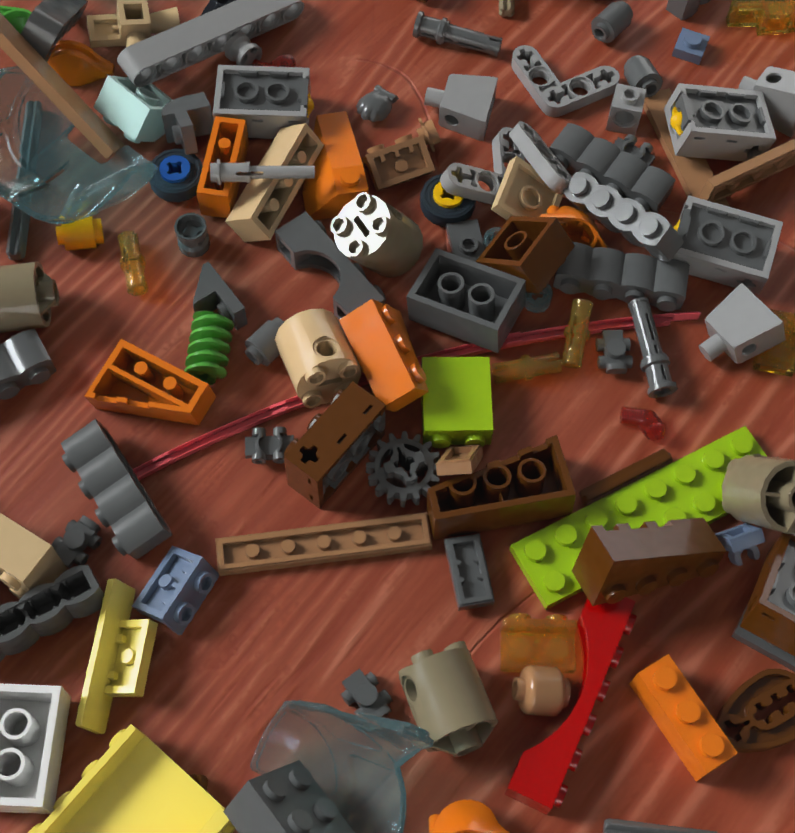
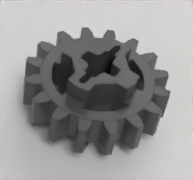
M403 431L401 439H396L390 433L387 444L378 440V451H369V460L371 462L366 463V473L371 475L368 476L369 486H376L375 495L377 497L387 494V504L389 505L394 499H400L401 507H405L408 499H411L415 505H419L420 495L422 494L427 498V489L439 484L440 478L437 477L436 463L440 458L439 452L430 453L432 442L429 441L422 445L420 443L421 435L419 434L411 440L408 439L407 431ZM390 455V461L383 463L385 458ZM427 470L425 478L418 484L417 478L424 475V471Z

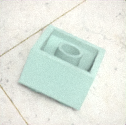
M108 75L93 108L103 115L105 122L121 129L124 132V137L131 142H155L165 134L161 111L172 99L152 83L143 87H136L128 77Z

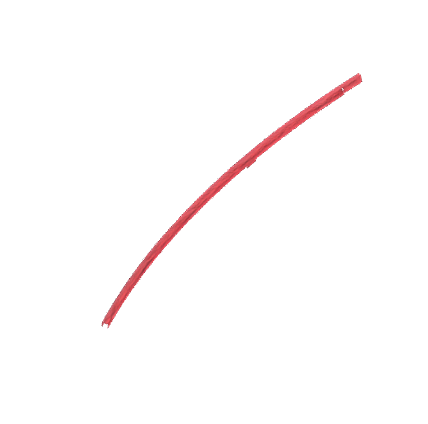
M696 311L654 314L652 316L656 327L669 326L670 321L698 320L701 313ZM632 317L563 325L520 333V331L509 333L500 350L538 342L602 333L603 330L635 329ZM470 343L418 356L417 360L421 366L422 357H470L492 351ZM361 373V378L357 384L360 387L369 384L364 373ZM298 395L283 400L192 439L134 468L133 471L140 481L206 447L305 406Z

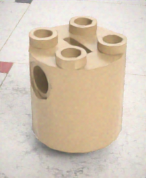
M308 309L296 313L278 329L275 337L277 349L295 391L305 407L315 408L320 404L330 403L332 397L339 389L345 390L352 381L358 384L362 375L361 367L338 318L331 311Z

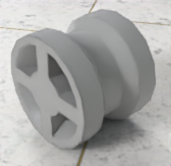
M238 33L231 37L224 50L225 56L230 61H236V65L256 66L262 57V49L256 43H251L250 38L244 33Z

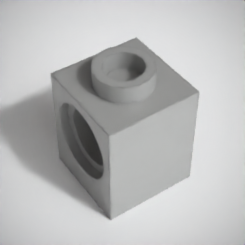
M617 83L606 130L635 136L647 89Z

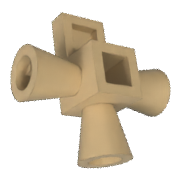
M117 0V14L87 15L91 48L128 47L151 37V33L158 34L180 25L177 7L149 14L147 0Z

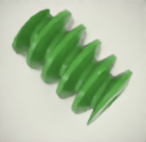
M197 311L193 313L194 320L191 325L192 332L189 337L190 344L188 345V356L185 362L187 368L184 371L208 383L210 386L216 383V379H223L227 375V370L223 367L229 363V358L225 355L230 353L231 347L227 343L232 341L233 335L230 331L233 330L234 323L227 317L212 311Z

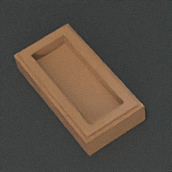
M482 445L450 446L436 463L437 476L472 474L483 458Z

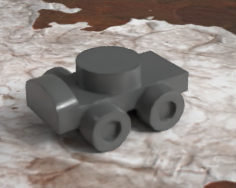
M628 134L624 140L618 137L614 142V145L621 151L639 157L648 166H651L655 160V156L651 154L653 146L650 143L644 142L640 148L636 147L637 138L632 134Z
M603 330L602 338H596L595 342L596 351H604V356H598L597 358L598 369L606 368V374H626L627 368H632L633 366L632 355H625V351H630V338H623V330Z
M285 427L273 428V436H266L265 428H253L252 437H245V458H252V463L264 464L266 460H273L277 464L285 463L284 452L291 441L294 440V435H287Z
M84 515L78 522L73 519L67 524L65 528L66 533L63 538L59 536L52 543L53 548L66 567L70 569L74 563L78 566L86 564L89 555L83 551L87 546L93 550L100 546L102 538L97 533L101 528L97 523Z
M359 668L342 681V685L346 690L340 695L348 706L354 702L357 703L360 708L354 714L362 724L370 720L374 726L392 711L388 704L393 700L385 689L378 693L375 686L379 682L371 671L364 675Z

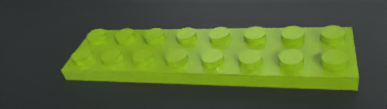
M743 426L511 544L509 550L544 609L547 610L583 591L572 573V569L591 526L602 525L606 531L613 530L616 524L628 523L631 529L640 528L644 522L655 521L661 527L669 520L704 518L709 525L728 515L722 507V483L730 461L736 458L740 459L745 455L760 454L766 457L767 455L747 427Z

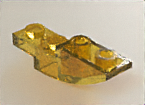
M732 0L726 16L727 27H756L757 36L795 32V0Z

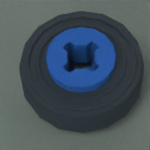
M183 149L163 151L155 156L149 165L148 178L151 189L159 198L169 202H182L197 195L196 191L203 167L201 160L195 154L186 155Z

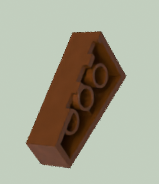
M555 435L546 439L544 444L532 448L528 446L521 449L517 455L501 462L497 459L487 463L486 468L477 472L461 474L428 488L426 510L433 539L438 540L560 518L572 514L576 492L558 436Z
M704 518L669 520L661 527L655 521L644 522L640 528L631 529L628 523L616 524L613 530L606 531L602 525H595L590 528L572 573L592 606L606 602L614 604L628 596L635 594L646 595L657 588L667 585L675 587L686 580L699 576L700 578H707L719 569V563L727 550Z

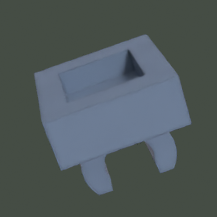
M747 523L715 534L724 548L729 551L728 557L731 563L737 566L743 565L741 553L745 549L749 558L758 560L760 558V551L756 545L766 542L762 528Z

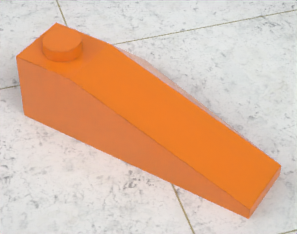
M346 111L316 116L314 133L324 146L313 164L315 166V179H305L302 190L305 212L314 221L334 218L359 193L366 192L369 194L363 163Z

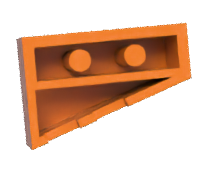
M370 299L339 319L375 397L386 405V410L396 412L429 392L425 382L427 380L426 374L418 363L399 310L391 307L389 304H383Z
M120 339L84 397L99 410L200 425L214 402L216 395L208 383Z

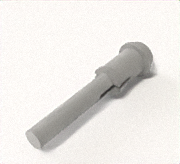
M217 159V163H210L211 182H217L218 185H222V182L250 183L251 179H315V166H250V162L221 163V160ZM238 172H263V173H238Z

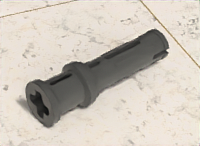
M423 11L418 12L413 29V37L415 38L422 36L433 39L439 45L445 42L456 44L498 57L503 38L450 24L448 18L443 17L440 20L426 16Z
M640 297L630 301L628 307L633 318L643 356L640 367L646 373L648 380V396L660 398L673 394L678 390L676 382L672 381L669 371L670 358L662 351L649 299L647 297Z

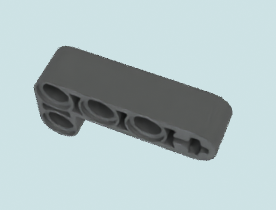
M43 0L29 16L21 35L47 62L56 44L79 21L88 1Z

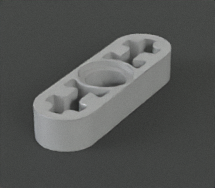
M519 121L509 133V137L545 184L554 192L560 195L564 194L563 190L571 182V175L538 133L527 123Z

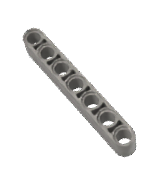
M236 0L126 47L118 55L117 63L136 87H143L223 52L227 42L238 33H244L252 39L293 21L303 12L304 3L302 0Z

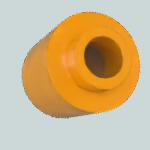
M93 216L61 219V226H56L58 245H65L66 251L97 248V244H105L101 218L93 219Z

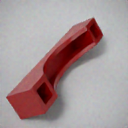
M625 597L614 604L606 602L592 606L589 599H586L575 625L581 642L583 658L582 682L576 703L570 715L558 730L541 743L522 753L504 795L546 815L552 810L553 806L561 807L569 787L563 784V780L567 770L574 772L580 761L583 750L577 748L582 734L588 737L594 726L597 715L592 714L591 711L595 701L603 702L611 681L606 680L605 676L609 666L616 669L624 648L618 646L622 634L629 636L635 624L637 615L631 612L636 601Z

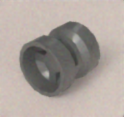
M187 213L180 216L174 225L180 251L187 257L202 256L210 247L206 221L202 216L195 213Z

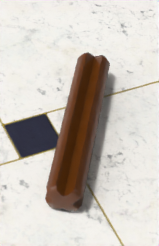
M661 449L582 489L579 492L583 505L588 506L673 463L671 454L665 449Z

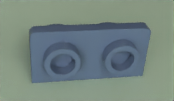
M172 545L132 607L139 613L165 624L174 633L182 635L204 599L212 590L219 578V574L202 556Z

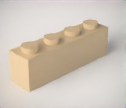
M306 123L282 127L258 166H313L324 144ZM251 179V182L246 185L225 222L244 242L271 240L305 179Z

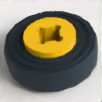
M442 174L430 178L424 184L420 193V207L424 216L433 224L446 227L447 223L467 221L472 216L476 201L454 196L446 192L440 182Z

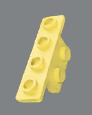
M116 578L107 580L75 722L77 727L96 734H104L106 732L113 697L144 696L158 623L150 619L130 620L135 589Z

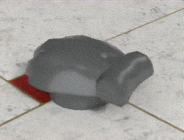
M376 85L374 91L366 94L358 101L356 105L357 113L361 114L363 120H371L372 122L383 121L389 115L392 104L399 98L397 95L383 89L380 85Z

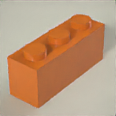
M215 116L196 191L201 215L228 218L235 206L240 182H222V185H218L217 182H211L210 163H217V159H220L221 163H245L249 147L246 120Z
M669 654L638 672L629 685L696 782L738 754Z

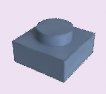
M682 28L672 56L699 65L710 36Z

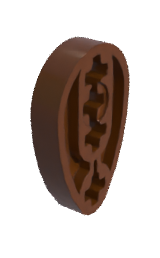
M783 669L763 670L743 683L727 699L715 721L723 732L726 730V726L732 728L745 724L738 731L739 733L735 735V740L732 737L728 738L737 752L767 751L795 740L794 701L785 705L781 709L782 713L779 710L771 713L766 717V721L763 719L757 721L754 717L757 708L764 710L772 704V698L775 701H779L788 692H795V674Z

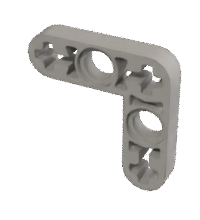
M522 45L515 48L512 55L511 67L542 112L550 117L565 115L612 95L620 79V75L615 68L604 65L560 83L535 48ZM542 77L547 83L538 85L532 79ZM577 87L584 88L588 93L586 95H578L573 92V89Z
M502 128L492 140L494 172L461 163H452L440 177L443 189L454 196L493 205L506 172L504 163L509 164V161L515 156L525 161L524 155L509 137V133L513 128ZM478 181L485 182L489 186L490 191L483 190Z

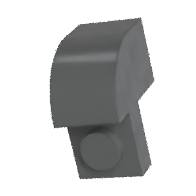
M200 92L176 98L167 103L161 111L167 143L175 142L176 145L181 144L186 155L198 153L195 137L211 134L214 123L211 105L205 93Z

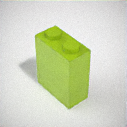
M422 357L421 367L426 374L427 380L425 382L429 391L421 396L422 443L425 444L431 441L434 448H446L450 445L480 444L482 447L484 445H491L493 412L490 357Z

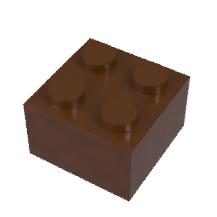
M510 216L476 262L525 279L526 292L540 294L547 287L558 268L566 261L567 256L575 245L557 218Z

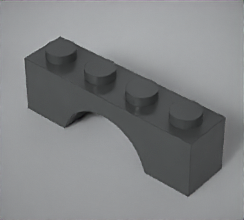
M304 212L275 230L277 250L295 270L316 268L326 271L337 280L339 288L333 296L334 315L338 319L346 316L370 299L385 304L386 298L380 287L372 285L366 279L361 266L356 262L352 263L338 249L336 242L329 238L325 227L319 220L314 221L307 212Z

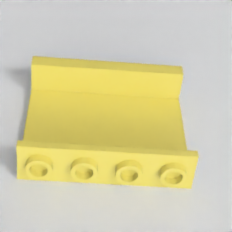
M130 724L127 729L120 730L109 743L110 748L99 760H94L84 769L79 783L71 791L65 792L57 799L53 806L54 811L46 820L35 825L28 833H233L235 827L223 812L225 808L142 731Z

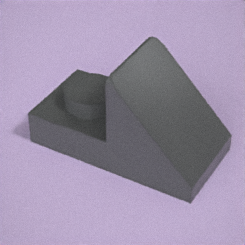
M209 262L203 264L193 299L194 312H213L216 310L218 314L232 320L236 330L247 325L246 311L243 304Z

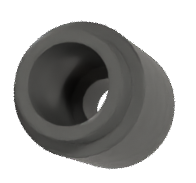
M624 1L610 3L591 22L594 37L604 43L612 42L631 24L633 18L631 7Z
M635 55L625 63V79L630 86L647 89L645 97H652L661 89L663 79L650 59L642 55Z
M278 317L272 321L267 320L245 341L247 348L245 354L254 364L268 366L280 355L275 337L278 329L285 321Z

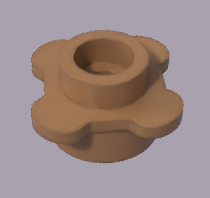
M420 117L418 120L421 128L416 129L418 136L423 135L426 145L429 144L432 152H435L433 145L441 142L432 119L423 123Z

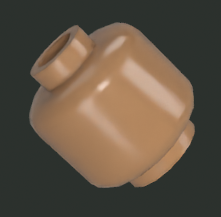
M526 666L521 671L520 676L515 677L512 682V698L518 701L519 707L524 714L557 716L562 711V708H566L569 704L571 695L570 682L567 678H564L563 673L556 667Z

